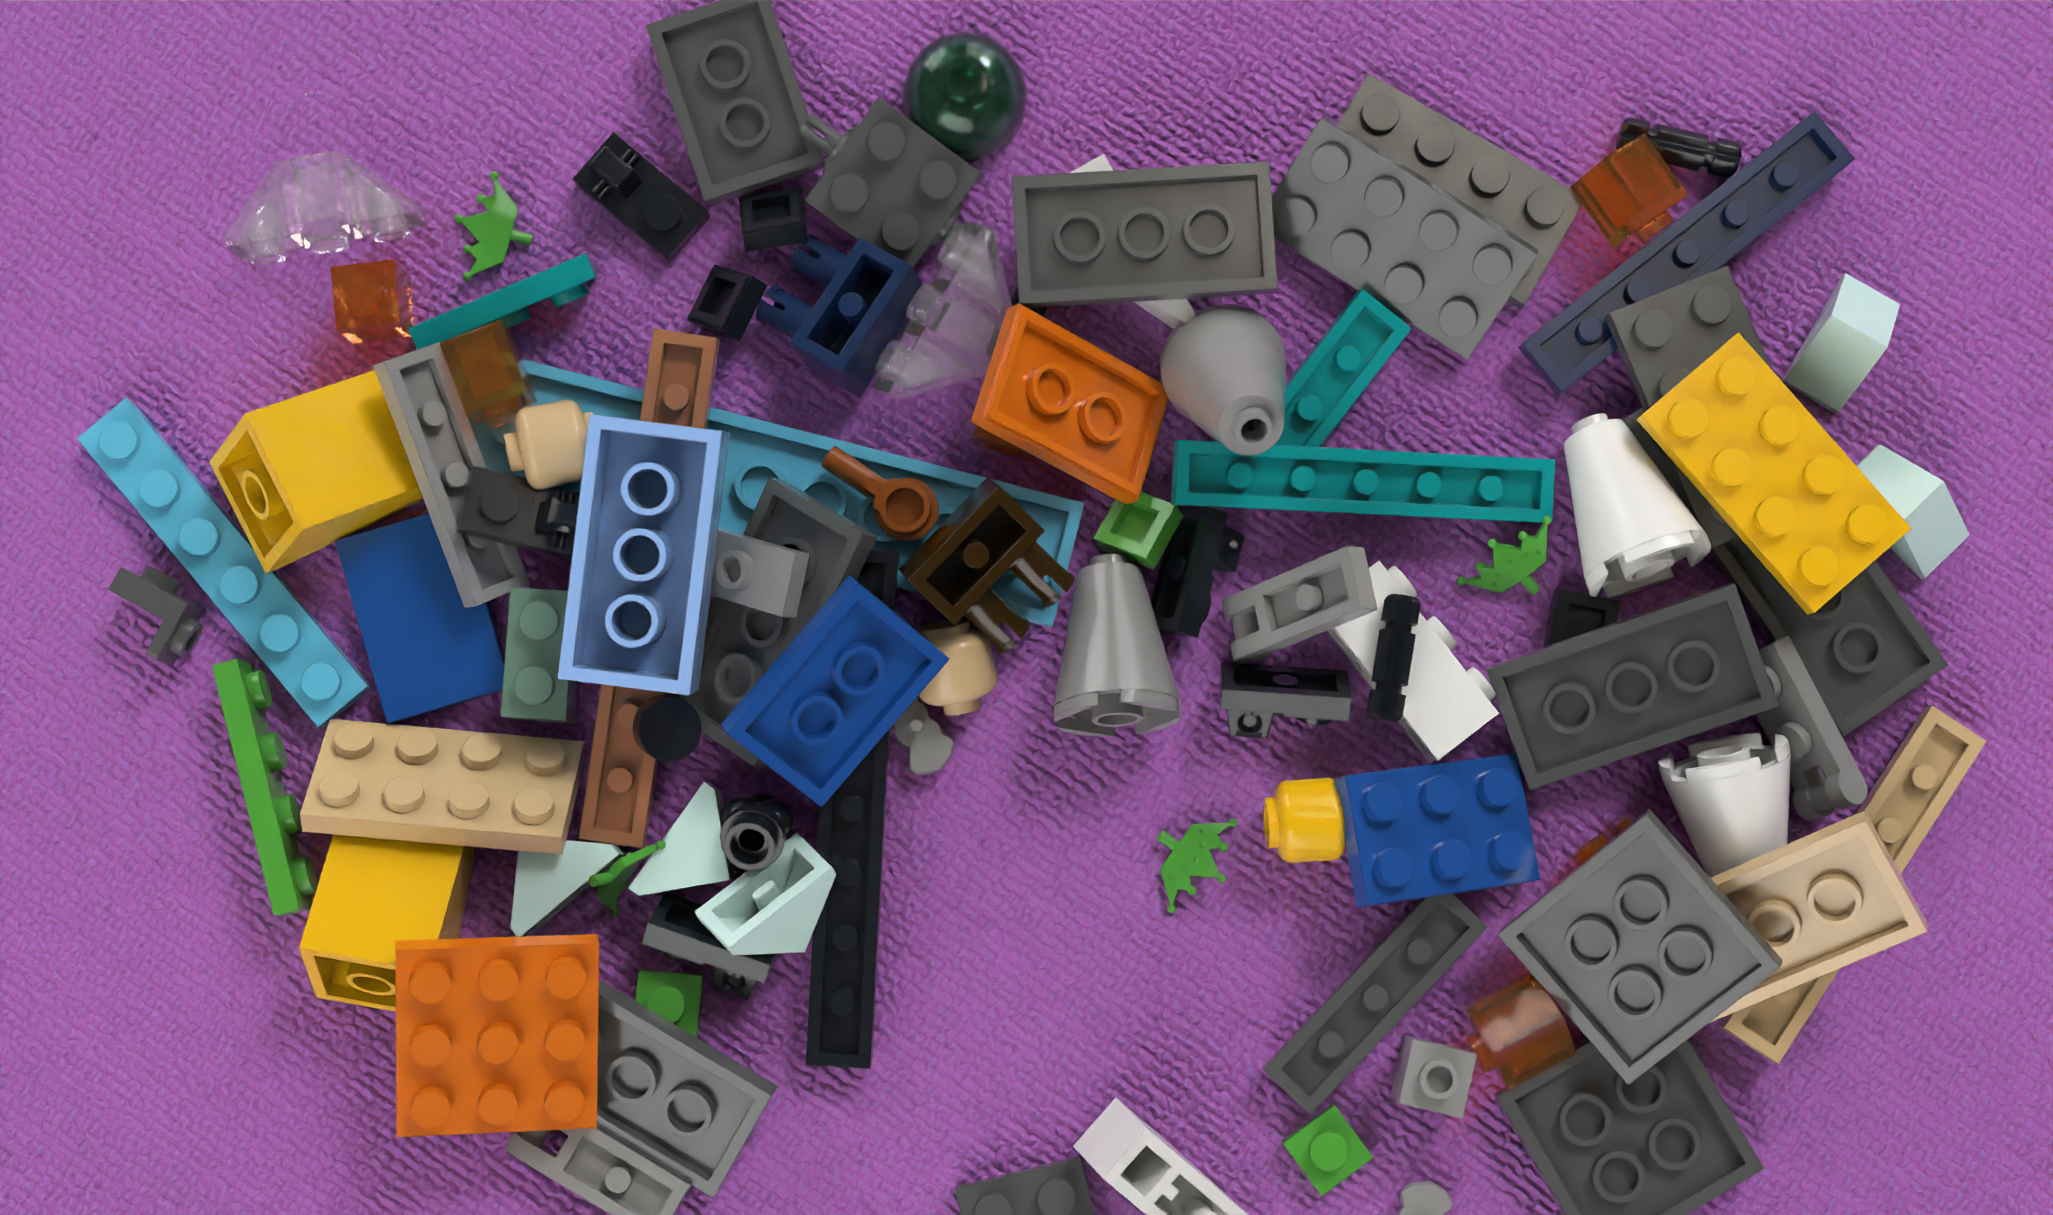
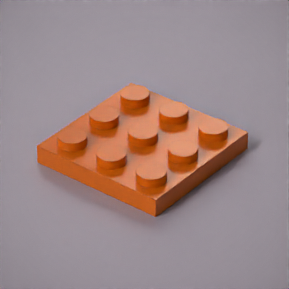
M597 934L395 941L397 1137L597 1128L599 940Z

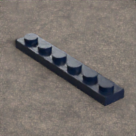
M1814 111L1524 341L1518 349L1554 393L1559 396L1618 349L1605 319L1610 312L1719 269L1855 160L1854 157Z

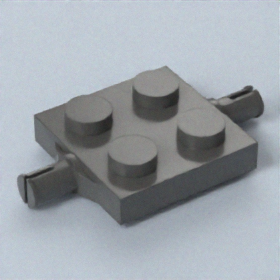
M880 97L875 101L862 121L845 132L844 135L812 112L806 123L823 134L825 138L805 124L797 134L808 140L828 155L825 161L822 176L805 198V203L858 241L859 238H862L910 264L912 267L916 265L928 248L940 242V240L967 258L969 262L976 257L978 252L960 240L959 236L978 250L982 249L986 240L979 237L956 220V218L958 217L963 198L981 175L978 170Z

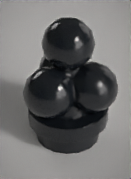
M765 792L755 794L751 798L744 796L732 798L723 806L721 811L723 825L720 833L722 850L729 861L741 869L759 870L773 864L782 854L786 834L793 826L794 816L792 809L786 802L778 800L774 795Z

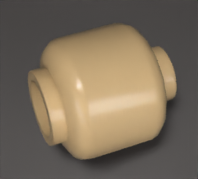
M569 399L521 408L515 416V432L503 434L510 471L523 470L527 482L536 490L581 482L589 414L593 415V412L583 413L580 406L575 401Z
M961 617L954 625L948 619H943L921 627L920 633L943 651L949 658V661L918 695L919 698L928 705L943 706L945 715L949 716L966 714L982 707L981 697L992 692L999 682L991 641L976 626H972L970 620L966 617Z

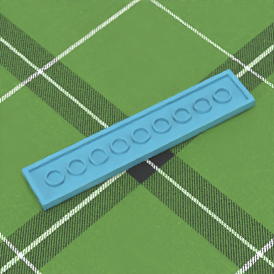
M469 346L457 389L487 469L525 478L523 470L510 471L503 434L515 432V416L521 408L569 399L575 401L583 413L592 411L593 415L640 421L644 394L642 389L474 346ZM710 407L707 429L730 432L719 528L743 535L769 477L788 482L876 535L877 538L871 550L899 551L900 568L986 479V477ZM834 446H837L886 480L892 478H915L926 483L935 493L939 503V518L934 529L924 538L914 542H901L889 537L878 524L873 502L822 468V462L828 452ZM992 479L1045 530L1036 541L1067 571L1085 503ZM581 482L559 487L580 492ZM1010 569L991 586L1023 619H1027L1031 623L1053 628L1059 601L1050 607H1046L1042 600ZM899 570L898 588L921 594L907 581ZM1048 575L1044 576V581L1061 596L1063 589Z

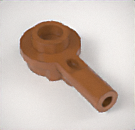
M834 446L828 452L822 462V468L873 502L878 524L889 537L901 542H914L924 538L934 529L939 518V503L935 493L926 483L915 478H892L886 480L837 446Z

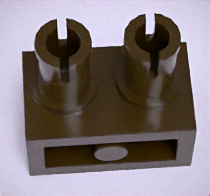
M989 477L976 488L899 568L907 581L953 625L962 616H965L1003 654L1012 649L1016 643L999 626V623L1004 622L1020 639L1025 636L1031 623L1027 619H1023L991 586L1010 569L1042 600L1046 607H1050L1062 597L1044 581V576L1048 575L1066 593L1076 580L1072 573H1068L1036 541L1045 530Z

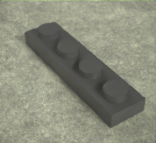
M1454 894L1422 898L1265 1063L1262 1069L1311 1115L1486 930L1487 926Z

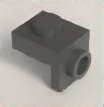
M146 565L142 574L120 567L108 590L164 620L148 647L146 655L157 661L174 664L179 656H187L196 645L202 633L203 625L198 621L205 609L176 594L182 584L181 582L149 565Z

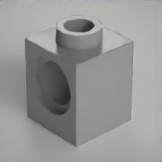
M1403 1035L1390 1098L1399 1104L1463 1119L1477 1054L1463 1048Z

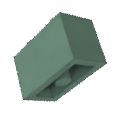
M510 587L501 717L516 721L577 724L580 681L558 679L568 591Z

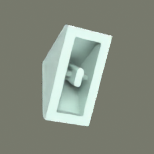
M1846 273L1843 274L1782 382L1830 411L1838 413L1887 349L1900 304Z
M1881 444L1877 445L1856 465L1912 528L1890 548L1921 580L1925 579L1970 535L1943 480Z
M703 782L663 838V841L666 843L665 848L659 849L651 855L629 886L631 891L638 896L736 880L733 863L725 855L720 842V833L723 825L721 818L723 800L721 791L710 783Z
M796 833L785 841L782 854L773 864L759 870L746 871L694 912L705 927L732 955L805 952L836 874L833 868Z
M566 840L563 855L518 851L510 929L517 937L531 936L590 886L589 877L591 875L607 872L618 859L626 856L627 853L617 844Z

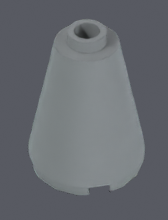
M1236 304L1207 306L1195 312L1196 317L1187 322L1183 327L1179 329L1177 326L1166 340L1160 356L1161 382L1165 393L1179 412L1229 450L1246 456L1263 453L1276 444L1284 428L1287 361L1283 341L1276 329L1254 309Z
M1104 554L1095 556L1090 559V565L1080 569L1077 574L1052 708L1054 722L1057 721V728L1061 731L1097 737L1115 736L1114 727L1135 724L1136 734L1150 733L1168 728L1180 721L1181 700L1142 571L1138 566L1128 563V558L1123 555Z

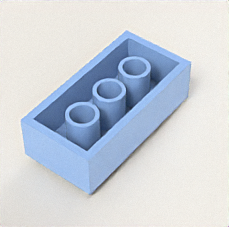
M589 414L558 679L682 695H691L699 690L730 432Z

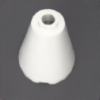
M1601 413L1586 417L1571 427L1573 434L1564 442V451L1584 582L1590 596L1596 597L1601 587H1603L1607 598L1643 590L1674 577L1670 567L1682 558L1687 557L1690 567H1692L1710 552L1711 544L1706 532L1622 419H1608L1607 414Z
M1760 733L1720 737L1688 745L1690 758L1674 763L1673 754L1670 752L1658 761L1662 781L1703 869L1710 878L1787 845L1791 751L1789 741L1784 735L1775 734V746L1762 745Z

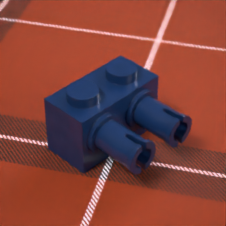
M808 234V242L800 244L810 249L809 253L807 254L796 247L791 257V269L826 286V289L814 307H811L786 293L781 287L777 285L772 286L766 291L765 295L774 300L775 303L772 306L761 299L756 310V319L760 323L769 325L792 338L790 344L811 371L861 398L929 294L910 264L862 238L858 239L847 256L820 241L813 234Z

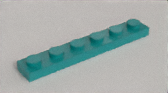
M1175 440L1171 505L1543 523L1542 518L1544 516L1551 517V520L1553 516L1555 459L1274 445L1263 453L1246 456L1234 453L1220 442Z

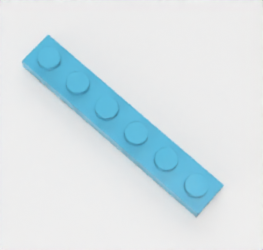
M125 398L77 438L317 727L324 729L328 726L330 719H336L373 688L277 572L272 571L265 574L245 534L133 401Z

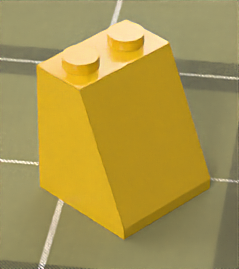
M375 370L245 413L209 461L265 574L280 569L337 540L343 539L418 503L423 497Z
M333 834L299 945V950L316 998L395 1012V941L459 938L475 856L473 847Z

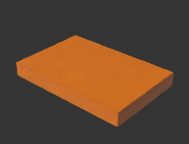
M1018 303L1006 310L971 423L1127 505L1139 500L1168 403V397L1161 382Z

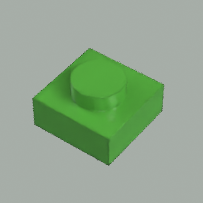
M1141 492L1138 501L1127 505L1115 499L1093 539L1101 550L1111 554L1126 556L1129 561L1154 570L1183 515L1177 505H1171L1168 501Z
M639 969L635 1001L698 1038L705 976Z
M1333 1103L1281 1141L1321 1196L1373 1158Z

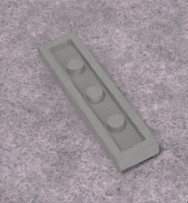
M440 342L373 365L464 607H475L510 592V587L521 588L530 584L516 546L457 532L470 470L473 466L486 469L487 467Z

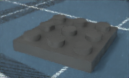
M1650 809L1512 919L1498 933V936L1628 1085L1781 968L1783 962L1779 955Z
M1586 1039L1493 1094L1563 1215H1686L1764 1169L1688 1039L1629 1085L1591 1041Z

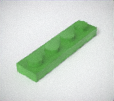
M233 659L212 665L273 915H292L310 910L313 903L311 894L316 893L318 881L311 859L308 856L301 857L295 833L302 830L300 808L292 793L286 795L280 770L287 768L285 748L280 735L277 732H270L265 708L272 705L268 681L263 671H255L254 664L248 661Z

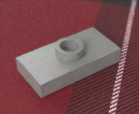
M719 528L711 596L780 617L796 618L810 554Z

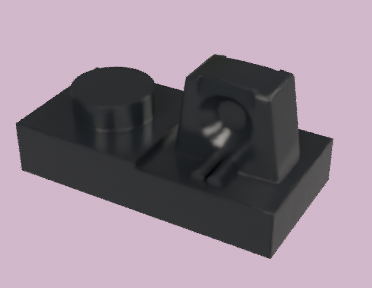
M614 132L572 178L576 185L669 263L711 217L703 206Z
M473 466L469 474L457 532L572 560L580 492L560 487L536 490L529 485L526 478Z
M1177 506L1183 518L1165 548L1151 604L1160 633L1198 638L1201 625L1206 620L1211 607L1210 591L1214 579L1212 572L1213 570L1236 571L1245 536L1225 525L1228 515L1226 512L1211 507Z
M1221 662L1219 676L1220 710H1228L1230 736L1268 738L1274 713L1284 714V717H1293L1311 725H1324L1332 720L1349 721L1351 691L1348 671Z
M665 892L647 922L642 944L658 949L667 957L675 960H689L701 965L706 963L714 966L712 988L742 998L743 1000H748L757 981L765 984L779 953L732 955L696 916L694 911L700 908L701 904Z

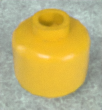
M1314 778L1281 781L1276 785L1273 797L1264 798L1263 824L1267 848H1277L1281 859L1290 863L1336 860L1343 855L1346 848L1344 811L1334 779Z

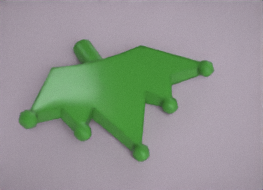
M492 171L489 174L490 179L494 181V196H485L483 194L477 196V201L485 205L487 212L467 217L457 214L454 217L456 223H463L479 241L474 246L468 244L463 247V251L466 254L470 253L477 259L471 271L465 272L462 275L465 281H470L473 274L504 262L510 241L530 246L532 242V234L514 230L519 208L498 181L499 173L496 171Z
M1546 515L1542 518L1543 524L1535 536L1527 535L1524 531L1519 532L1520 546L1497 543L1495 539L1491 538L1487 543L1492 548L1493 565H1484L1480 561L1477 562L1475 569L1479 571L1480 575L1469 578L1460 576L1456 580L1457 584L1461 586L1469 584L1502 593L1521 582L1531 595L1536 594L1540 590V586L1530 574L1546 562L1547 525L1552 522L1551 517Z
M1232 818L1226 823L1192 824L1180 841L1165 830L1160 832L1156 839L1172 850L1160 868L1170 902L1167 906L1169 913L1176 912L1174 902L1178 890L1187 891L1189 895L1197 893L1196 887L1192 886L1191 877L1216 878L1220 883L1225 882L1226 876L1219 873L1210 850L1219 849L1221 852L1228 850V845L1223 843L1218 835L1229 826L1235 828L1238 825L1237 819Z
M659 840L651 846L647 845L634 853L629 852L626 856L618 859L607 872L589 877L590 886L598 887L596 894L601 902L610 908L611 915L615 916L620 911L617 907V898L629 886L628 878L642 861L648 859L650 854L665 848L666 843L663 840Z

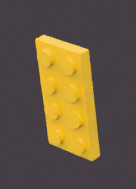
M1739 332L1636 419L1807 615L1815 613L1912 529Z

